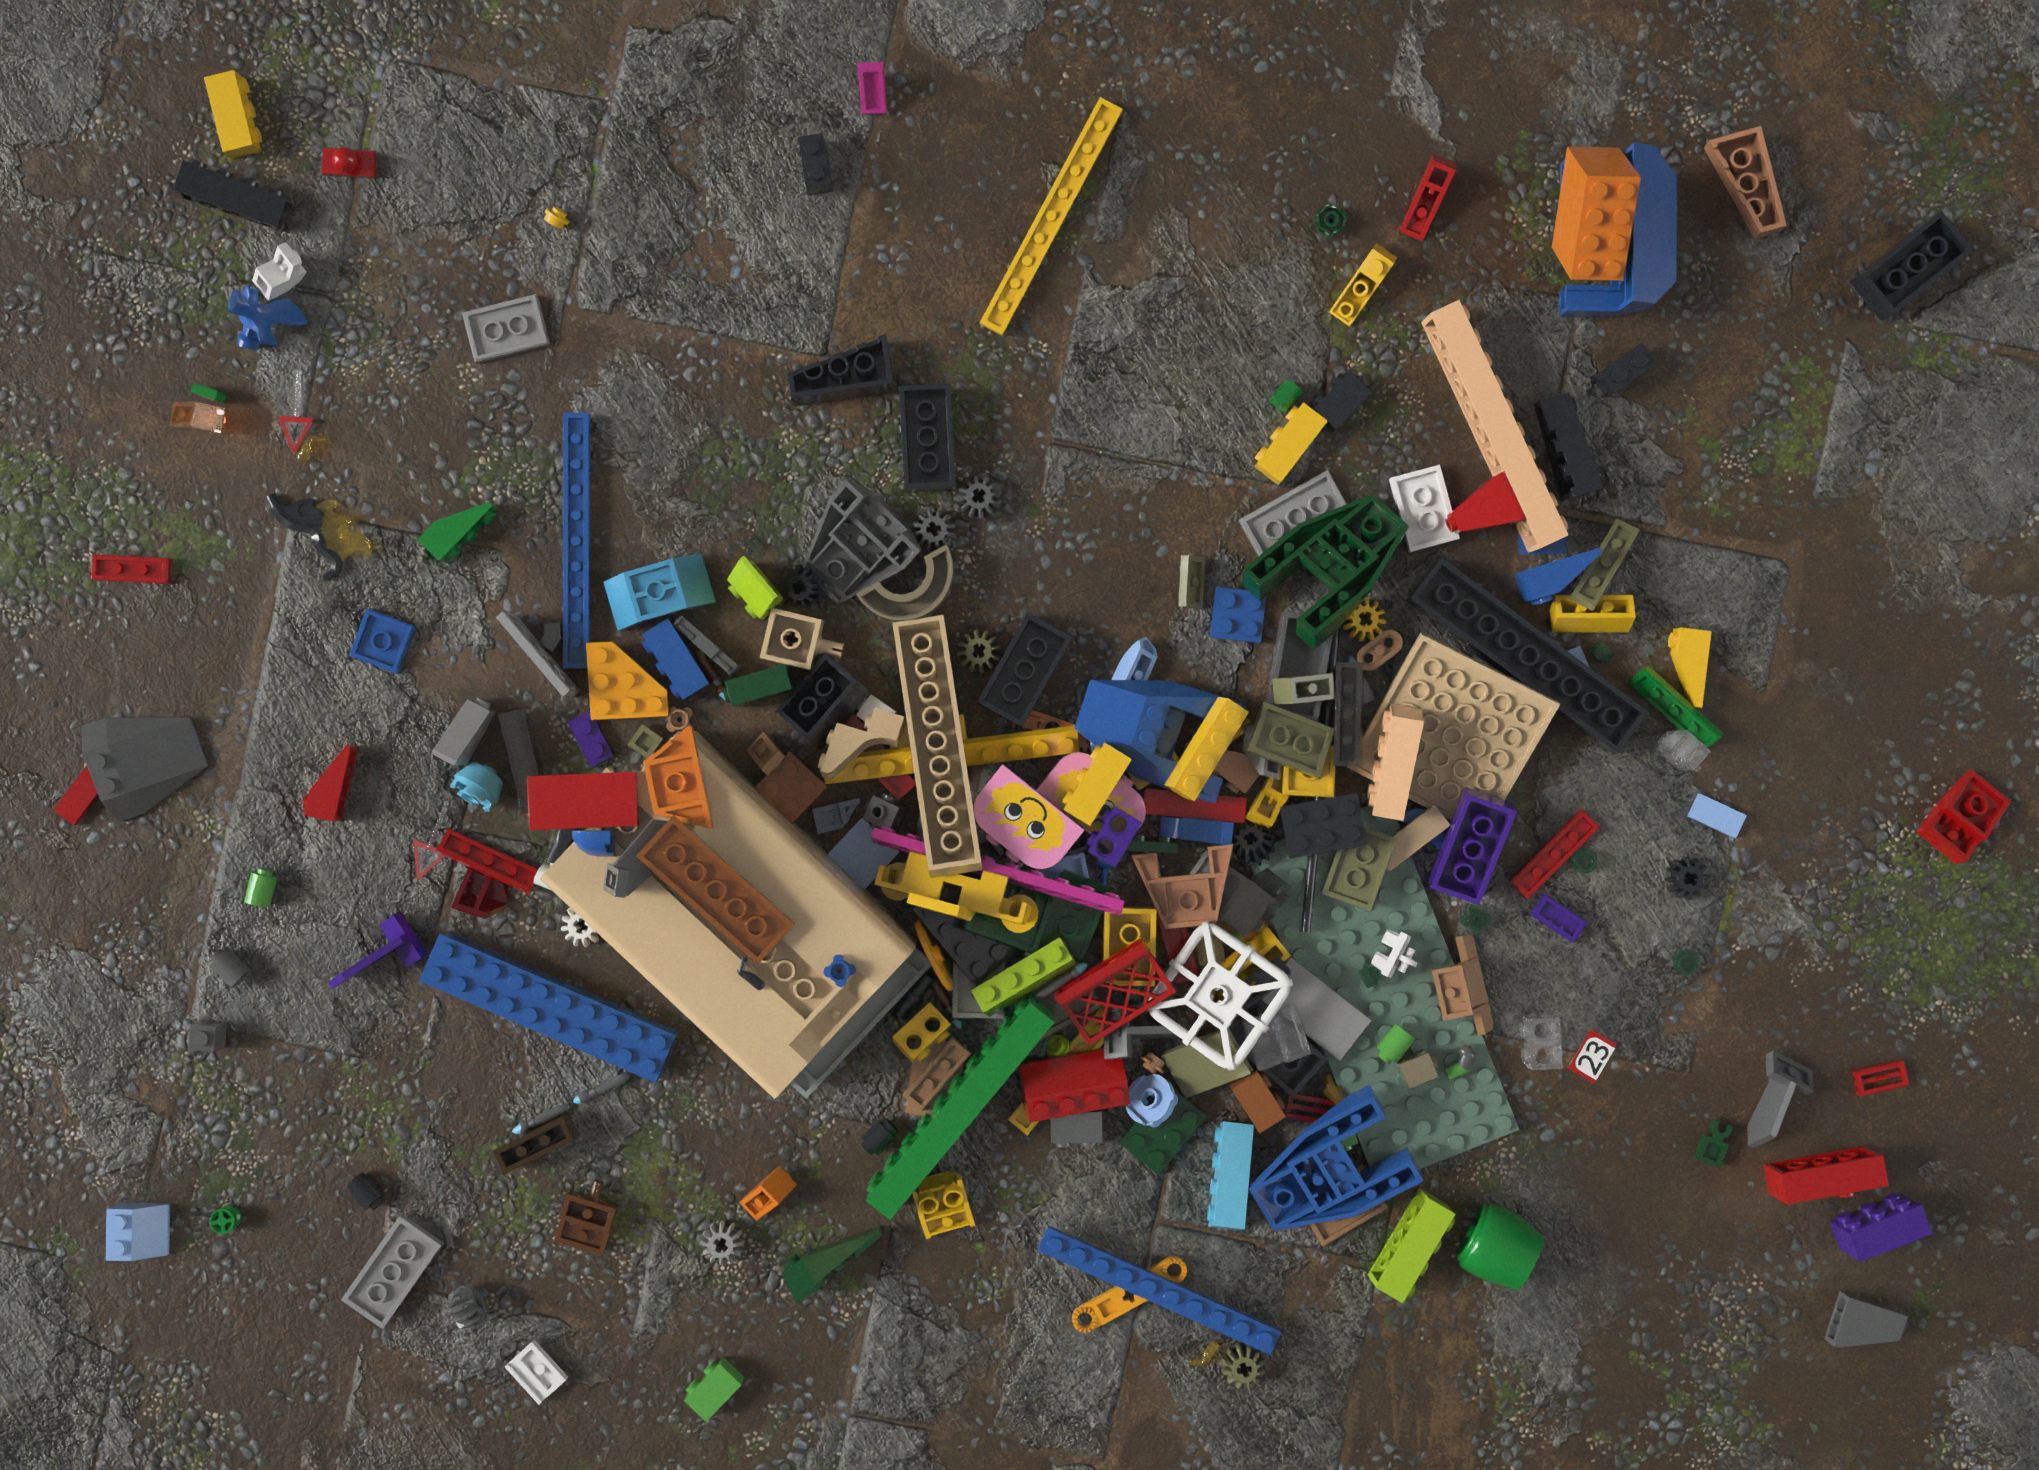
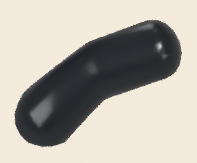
M742 957L740 969H737L738 975L758 991L762 990L765 987V982L756 974L745 971L748 959L747 957Z

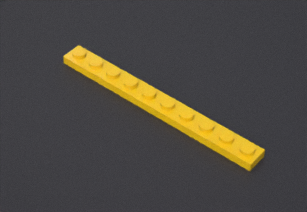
M1101 97L1099 98L980 321L982 326L1003 336L1122 113V108Z
M1074 725L963 739L966 765L975 766L1080 752L1078 731L1074 729ZM911 746L862 752L833 779L824 778L825 784L914 773Z

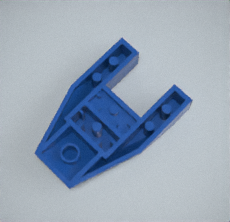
M1090 680L1074 729L1095 746L1098 744L1102 747L1103 743H1107L1131 758L1132 760L1127 766L1126 771L1135 778L1171 790L1164 784L1177 765V762L1172 761L1171 758L1185 715L1203 721L1216 699L1221 696L1171 681ZM1235 702L1242 708L1246 709V705ZM1210 775L1196 800L1216 803L1223 779Z
M1370 1085L1344 1098L1306 1128L1248 1187L1274 1231L1355 1217L1423 1182L1420 1168L1408 1148L1359 1172L1342 1144V1140L1386 1118L1383 1106Z

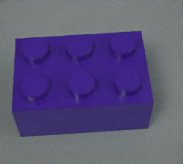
M1899 1193L1889 1194L1884 1197L1883 1201L1878 1203H1866L1860 1207V1210L1855 1212L1840 1213L1836 1216L1837 1219L1829 1221L1840 1250L1859 1262L1933 1234L1922 1205Z

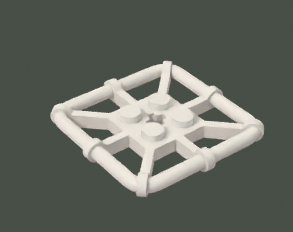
M1205 921L1192 933L1175 959L1172 958L1169 963L1170 967L1165 973L1170 982H1172L1177 973L1180 972L1194 982L1193 986L1184 998L1159 1002L1146 1011H1149L1156 1021L1183 1040L1182 1043L1186 1046L1191 1045L1218 1066L1232 1071L1236 1070V1067L1245 1060L1262 1033L1268 1031L1269 1023L1288 997L1293 982L1284 971L1255 952L1253 946L1245 945L1220 926ZM1212 934L1241 954L1230 971L1216 962ZM1204 936L1208 964L1198 977L1183 965ZM1249 959L1278 981L1250 986L1238 978L1237 975ZM1160 981L1152 993L1161 994L1167 990V987ZM1280 988L1260 1019L1255 1018L1242 1008L1252 993ZM1223 989L1224 1000H1218L1217 1003L1214 1002L1213 990L1219 991ZM1187 1005L1200 1014V1016L1188 1031L1159 1009ZM1239 1014L1253 1024L1254 1028L1233 1056L1228 1028ZM1206 1020L1220 1029L1225 1057L1196 1037Z

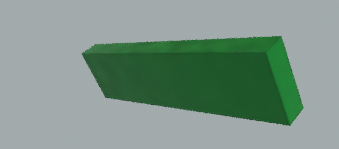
M1648 665L1630 678L1628 684L1703 751L1722 737L1723 732Z

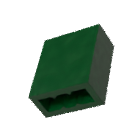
M782 664L725 681L726 687L723 688V694L727 703L730 702L734 707H741L792 692L796 688L790 665Z

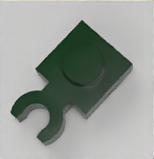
M1712 1119L1709 1125L1711 1134L1710 1136L1702 1134L1693 1157L1720 1168L1729 1144L1723 1142V1140L1731 1134L1732 1126L1725 1124L1724 1129L1718 1131L1717 1127L1720 1121Z

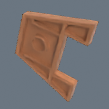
M1234 844L1208 846L1210 872L1161 877L1158 852L1131 855L1165 929L1200 926L1205 921L1213 924L1218 923Z

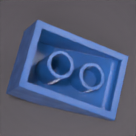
M1597 548L1515 573L1514 577L1522 603L1530 601L1532 606L1553 600L1552 594L1559 593L1602 553L1601 549Z

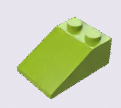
M746 556L739 559L727 579L731 584L728 589L737 599L742 597L748 605L744 608L754 619L758 616L761 620H764L770 615L771 608L777 609L786 600L752 560Z

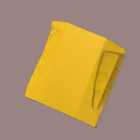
M945 1171L927 1176L912 1193L926 1239H930L933 1235L968 1225L970 1227L975 1226L961 1173Z

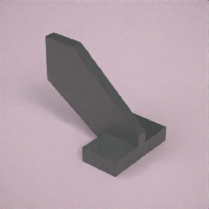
M651 819L614 864L607 863L603 886L604 891L614 897L625 898L654 873L636 855L667 821Z
M1108 1007L1106 1019L1117 1021L1122 1017L1123 1009ZM1130 1020L1104 1036L1105 1059L1132 1058V1039L1181 1038L1165 1026L1131 1027ZM1182 1026L1188 1031L1191 1029V1027Z
M1775 1051L1766 1054V1076L1771 1079L1747 1125L1748 1146L1756 1148L1776 1138L1794 1090L1805 1096L1813 1093V1071Z

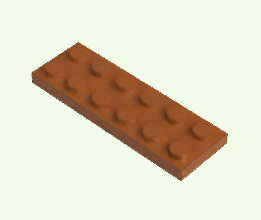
M674 815L636 855L640 861L757 964L763 960L795 925L789 917Z

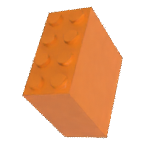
M1567 147L1552 249L1571 280L1624 279L1641 176L1620 148Z

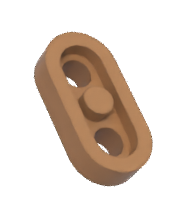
M1385 630L1362 646L1355 655V661L1359 668L1364 671L1375 670L1398 653L1403 644L1401 635L1394 630ZM1386 638L1392 640V646L1390 648H1387L1384 645V640ZM1367 653L1372 656L1370 663L1364 661V655Z

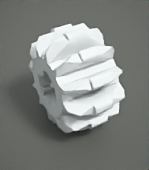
M571 908L567 909L570 916H563L562 920L568 923V925L561 927V931L569 930V934L565 936V939L569 940L575 937L573 945L578 946L582 940L584 947L590 945V940L594 943L599 941L598 933L586 922L585 925L588 928L581 930L582 926L578 922L583 919Z

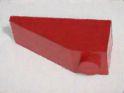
M1432 154L1399 232L1421 241L1424 240L1454 176L1456 163Z
M345 746L311 787L309 794H306L303 800L305 816L332 822L342 821L358 746Z

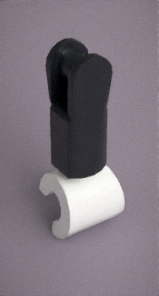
M578 828L559 829L547 859L550 864L545 862L541 865L534 877V884L551 890L540 878L574 842L572 830H578Z

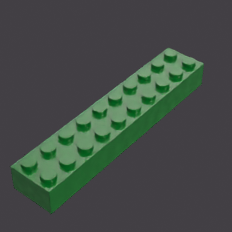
M1032 993L1027 998L1025 996L1020 998L1014 1006L1015 1010L1011 1018L1007 1015L1001 1021L996 1036L990 1035L982 1045L981 1054L979 1056L974 1054L966 1064L967 1068L962 1076L958 1074L950 1083L947 1095L942 1093L933 1104L932 1113L929 1115L926 1112L917 1123L918 1127L915 1133L909 1132L901 1142L902 1146L898 1154L894 1151L886 1160L883 1172L881 1173L878 1170L870 1179V1185L866 1189L869 1192L866 1201L889 1220H891L1055 1023V1013L1043 1002L1037 1001Z

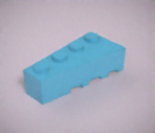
M1223 1121L1220 1123V1127L1215 1129L1214 1141L1218 1142L1217 1153H1213L1212 1168H1215L1214 1179L1211 1178L1210 1182L1212 1198L1211 1205L1208 1206V1227L1245 1230L1254 1125Z

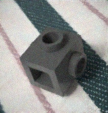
M888 793L873 795L865 804L863 819L871 822L869 826L872 828L881 829L884 826L898 831L908 808L897 803V798Z

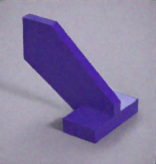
M400 911L379 925L389 943L328 982L332 989L354 978L394 951H396L406 968L428 954Z

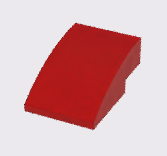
M1970 769L1941 798L1916 833L1954 864L1966 862L1979 842L1985 841L2011 801Z

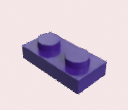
M590 711L567 722L590 767H595L615 756L598 721L591 720Z

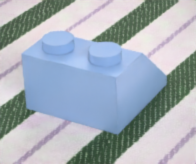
M119 1202L107 1209L106 1261H135L169 1255L170 1203Z

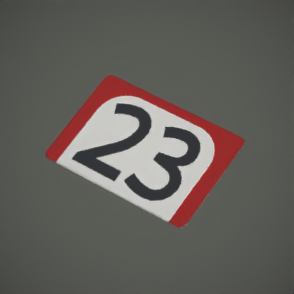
M1590 1030L1568 1069L1595 1083L1617 1045L1597 1032Z

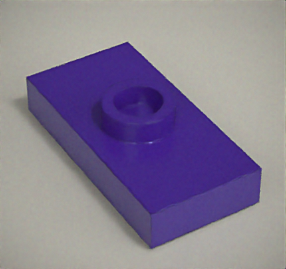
M1544 893L1529 913V915L1571 943L1575 942L1588 923Z

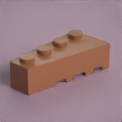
M1759 126L1709 140L1704 149L1753 238L1756 239L1781 232L1787 225L1762 127Z

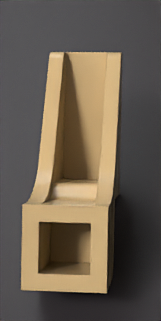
M874 708L873 714H868L865 721L864 729L867 732L837 723L835 730L831 729L828 734L826 744L829 747L827 753H822L819 760L818 768L821 769L822 777L833 779L870 746L887 744L898 747L906 724L905 717Z

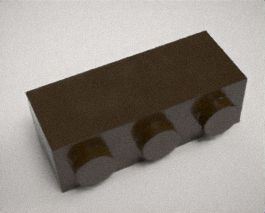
M568 1112L500 1145L493 1153L503 1174H506L574 1141L580 1134Z

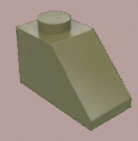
M1333 673L1272 679L1274 704H1297L1335 699Z

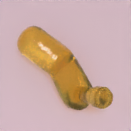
M313 434L309 435L297 454V460L301 463L306 462L311 453L313 442L325 443L326 437H313Z
M1211 1341L1203 1352L1202 1360L1190 1358L1188 1364L1198 1365L1201 1368L1206 1367L1218 1350L1219 1344L1216 1341Z

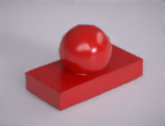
M347 147L338 149L323 148L321 173L324 176L375 179V151L352 150Z

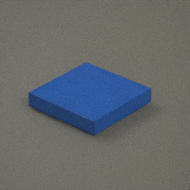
M366 608L349 656L399 674L417 626Z

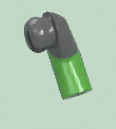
M1471 1046L1461 1047L1459 1049V1055L1461 1056L1459 1062L1444 1068L1449 1080L1464 1075L1471 1070L1476 1060V1053L1472 1050Z

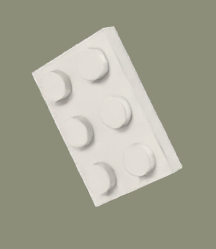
M1440 465L1389 479L1398 515L1409 525L1404 535L1409 553L1460 539L1459 534L1449 531L1445 522L1452 508Z

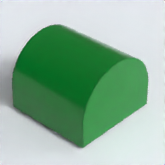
M1284 381L1270 397L1269 402L1280 411L1286 413L1302 394V390L1293 381Z

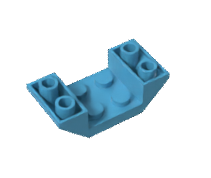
M702 553L661 561L621 573L603 582L618 631L641 625L644 621L674 612L716 603Z

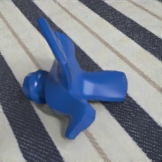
M252 285L246 286L241 292L238 289H234L230 296L229 312L239 315L243 324L242 332L237 335V345L243 348L258 350L261 343L277 345L278 343L271 332V325L274 323L301 326L307 324L302 312L288 298L275 300L262 306L259 303V290Z

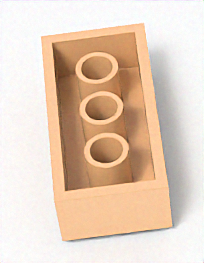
M1390 703L1389 711L1384 710L1382 719L1384 736L1379 735L1377 750L1379 760H1374L1372 768L1374 784H1369L1367 792L1368 806L1371 807L1373 816L1404 820L1424 724L1422 710L1419 708Z

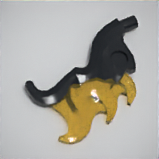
M276 493L266 496L271 507L269 511L280 524L291 530L309 533L312 536V545L330 563L329 572L322 576L324 580L329 581L336 577L342 570L343 562L356 551H364L366 557L370 558L372 546L369 540L363 535L353 533L348 528L349 523L356 524L357 521L350 516L334 512L335 507H342V504L338 501L325 500L315 507V499L307 498L284 506L280 504Z

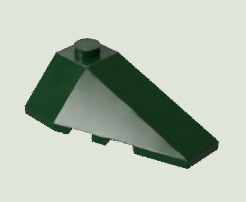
M878 1226L806 1251L799 1257L797 1254L791 1256L784 1263L786 1267L782 1275L795 1302L800 1304L822 1287L831 1271L833 1274L841 1271L849 1262L848 1258L851 1255L855 1258L882 1236L884 1229Z

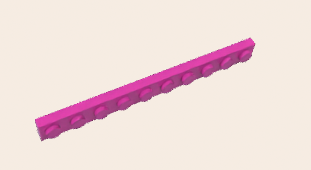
M884 826L881 829L873 828L871 839L874 844L908 854L912 851L926 855L925 843L920 841V837L912 834L901 836L896 834L894 829ZM980 856L982 870L973 871V873L982 875L983 870L1009 877L1007 883L1121 916L1124 901L1120 900L1119 895L1106 892L1105 895L1095 892L1094 888L1086 885H1080V888L1070 885L1068 880L1056 877L1055 880L1045 878V874L1035 870H1030V873L1024 872L1015 864L1005 863V866L995 863L993 858L987 856Z

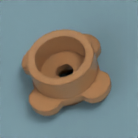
M670 707L668 723L666 725L667 729L670 732L675 730L683 731L686 727L692 726L690 724V717L693 715L690 708L677 709L676 707ZM679 717L682 718V721H681V722H678V721H677V719H678Z
M1148 1052L1145 1057L1141 1056L1140 1059L1144 1061L1142 1066L1153 1074H1156L1157 1071L1162 1074L1164 1073L1162 1068L1165 1062L1151 1052Z

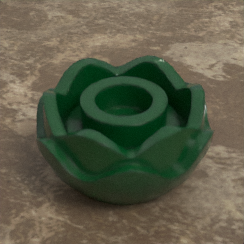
M1334 204L1326 205L1319 209L1316 214V228L1321 234L1328 237L1339 235L1345 230L1347 225L1346 212Z

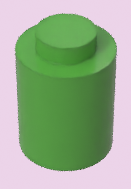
M258 868L257 871L251 872L244 900L245 903L259 907L271 906L278 878L273 875V870Z
M1394 1024L1376 1047L1380 1051L1377 1055L1389 1065L1392 1061L1397 1064L1416 1039Z

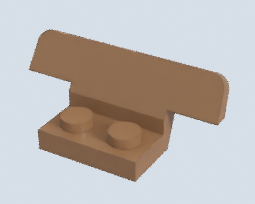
M1470 934L1455 937L1461 962L1455 965L1432 969L1443 1020L1473 1015L1478 1036L1485 1035L1493 1029V1019L1475 941Z

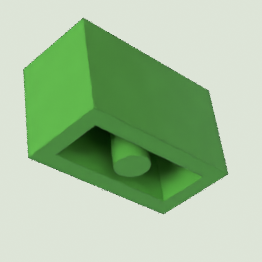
M724 1357L718 1362L713 1360L704 1369L705 1376L700 1381L697 1378L694 1379L686 1388L688 1393L684 1401L705 1422L735 1393L745 1378Z

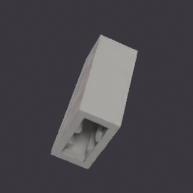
M479 697L476 700L467 699L431 754L453 766L468 765L496 711L490 708L491 704Z

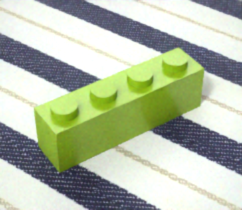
M1059 937L974 988L971 992L982 1012L990 1017L1071 969L1074 965H1077V962L1066 943Z

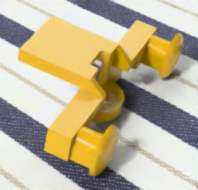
M912 851L909 853L906 864L896 862L888 867L880 865L874 885L880 886L882 892L892 900L908 898L907 903L967 921H971L976 912L1002 919L1005 927L1014 933L1029 931L1038 919V908L1032 898L1020 894L1011 896L1008 899L1004 898L1009 877L983 870L981 880L959 874L930 878L927 856ZM944 882L962 887L958 905L939 900Z

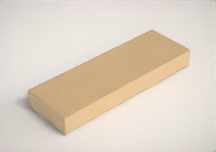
M1436 805L1429 807L1392 836L1397 838L1386 868L1388 872L1450 826Z

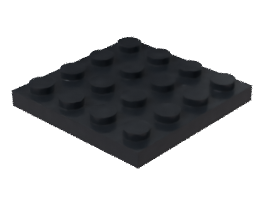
M985 842L979 847L980 856L990 855L1003 860L989 842ZM973 872L959 874L974 879H979L980 876ZM944 882L939 900L958 905L962 887ZM917 906L910 908L974 987H978L1018 950L1017 948L963 930L964 919Z

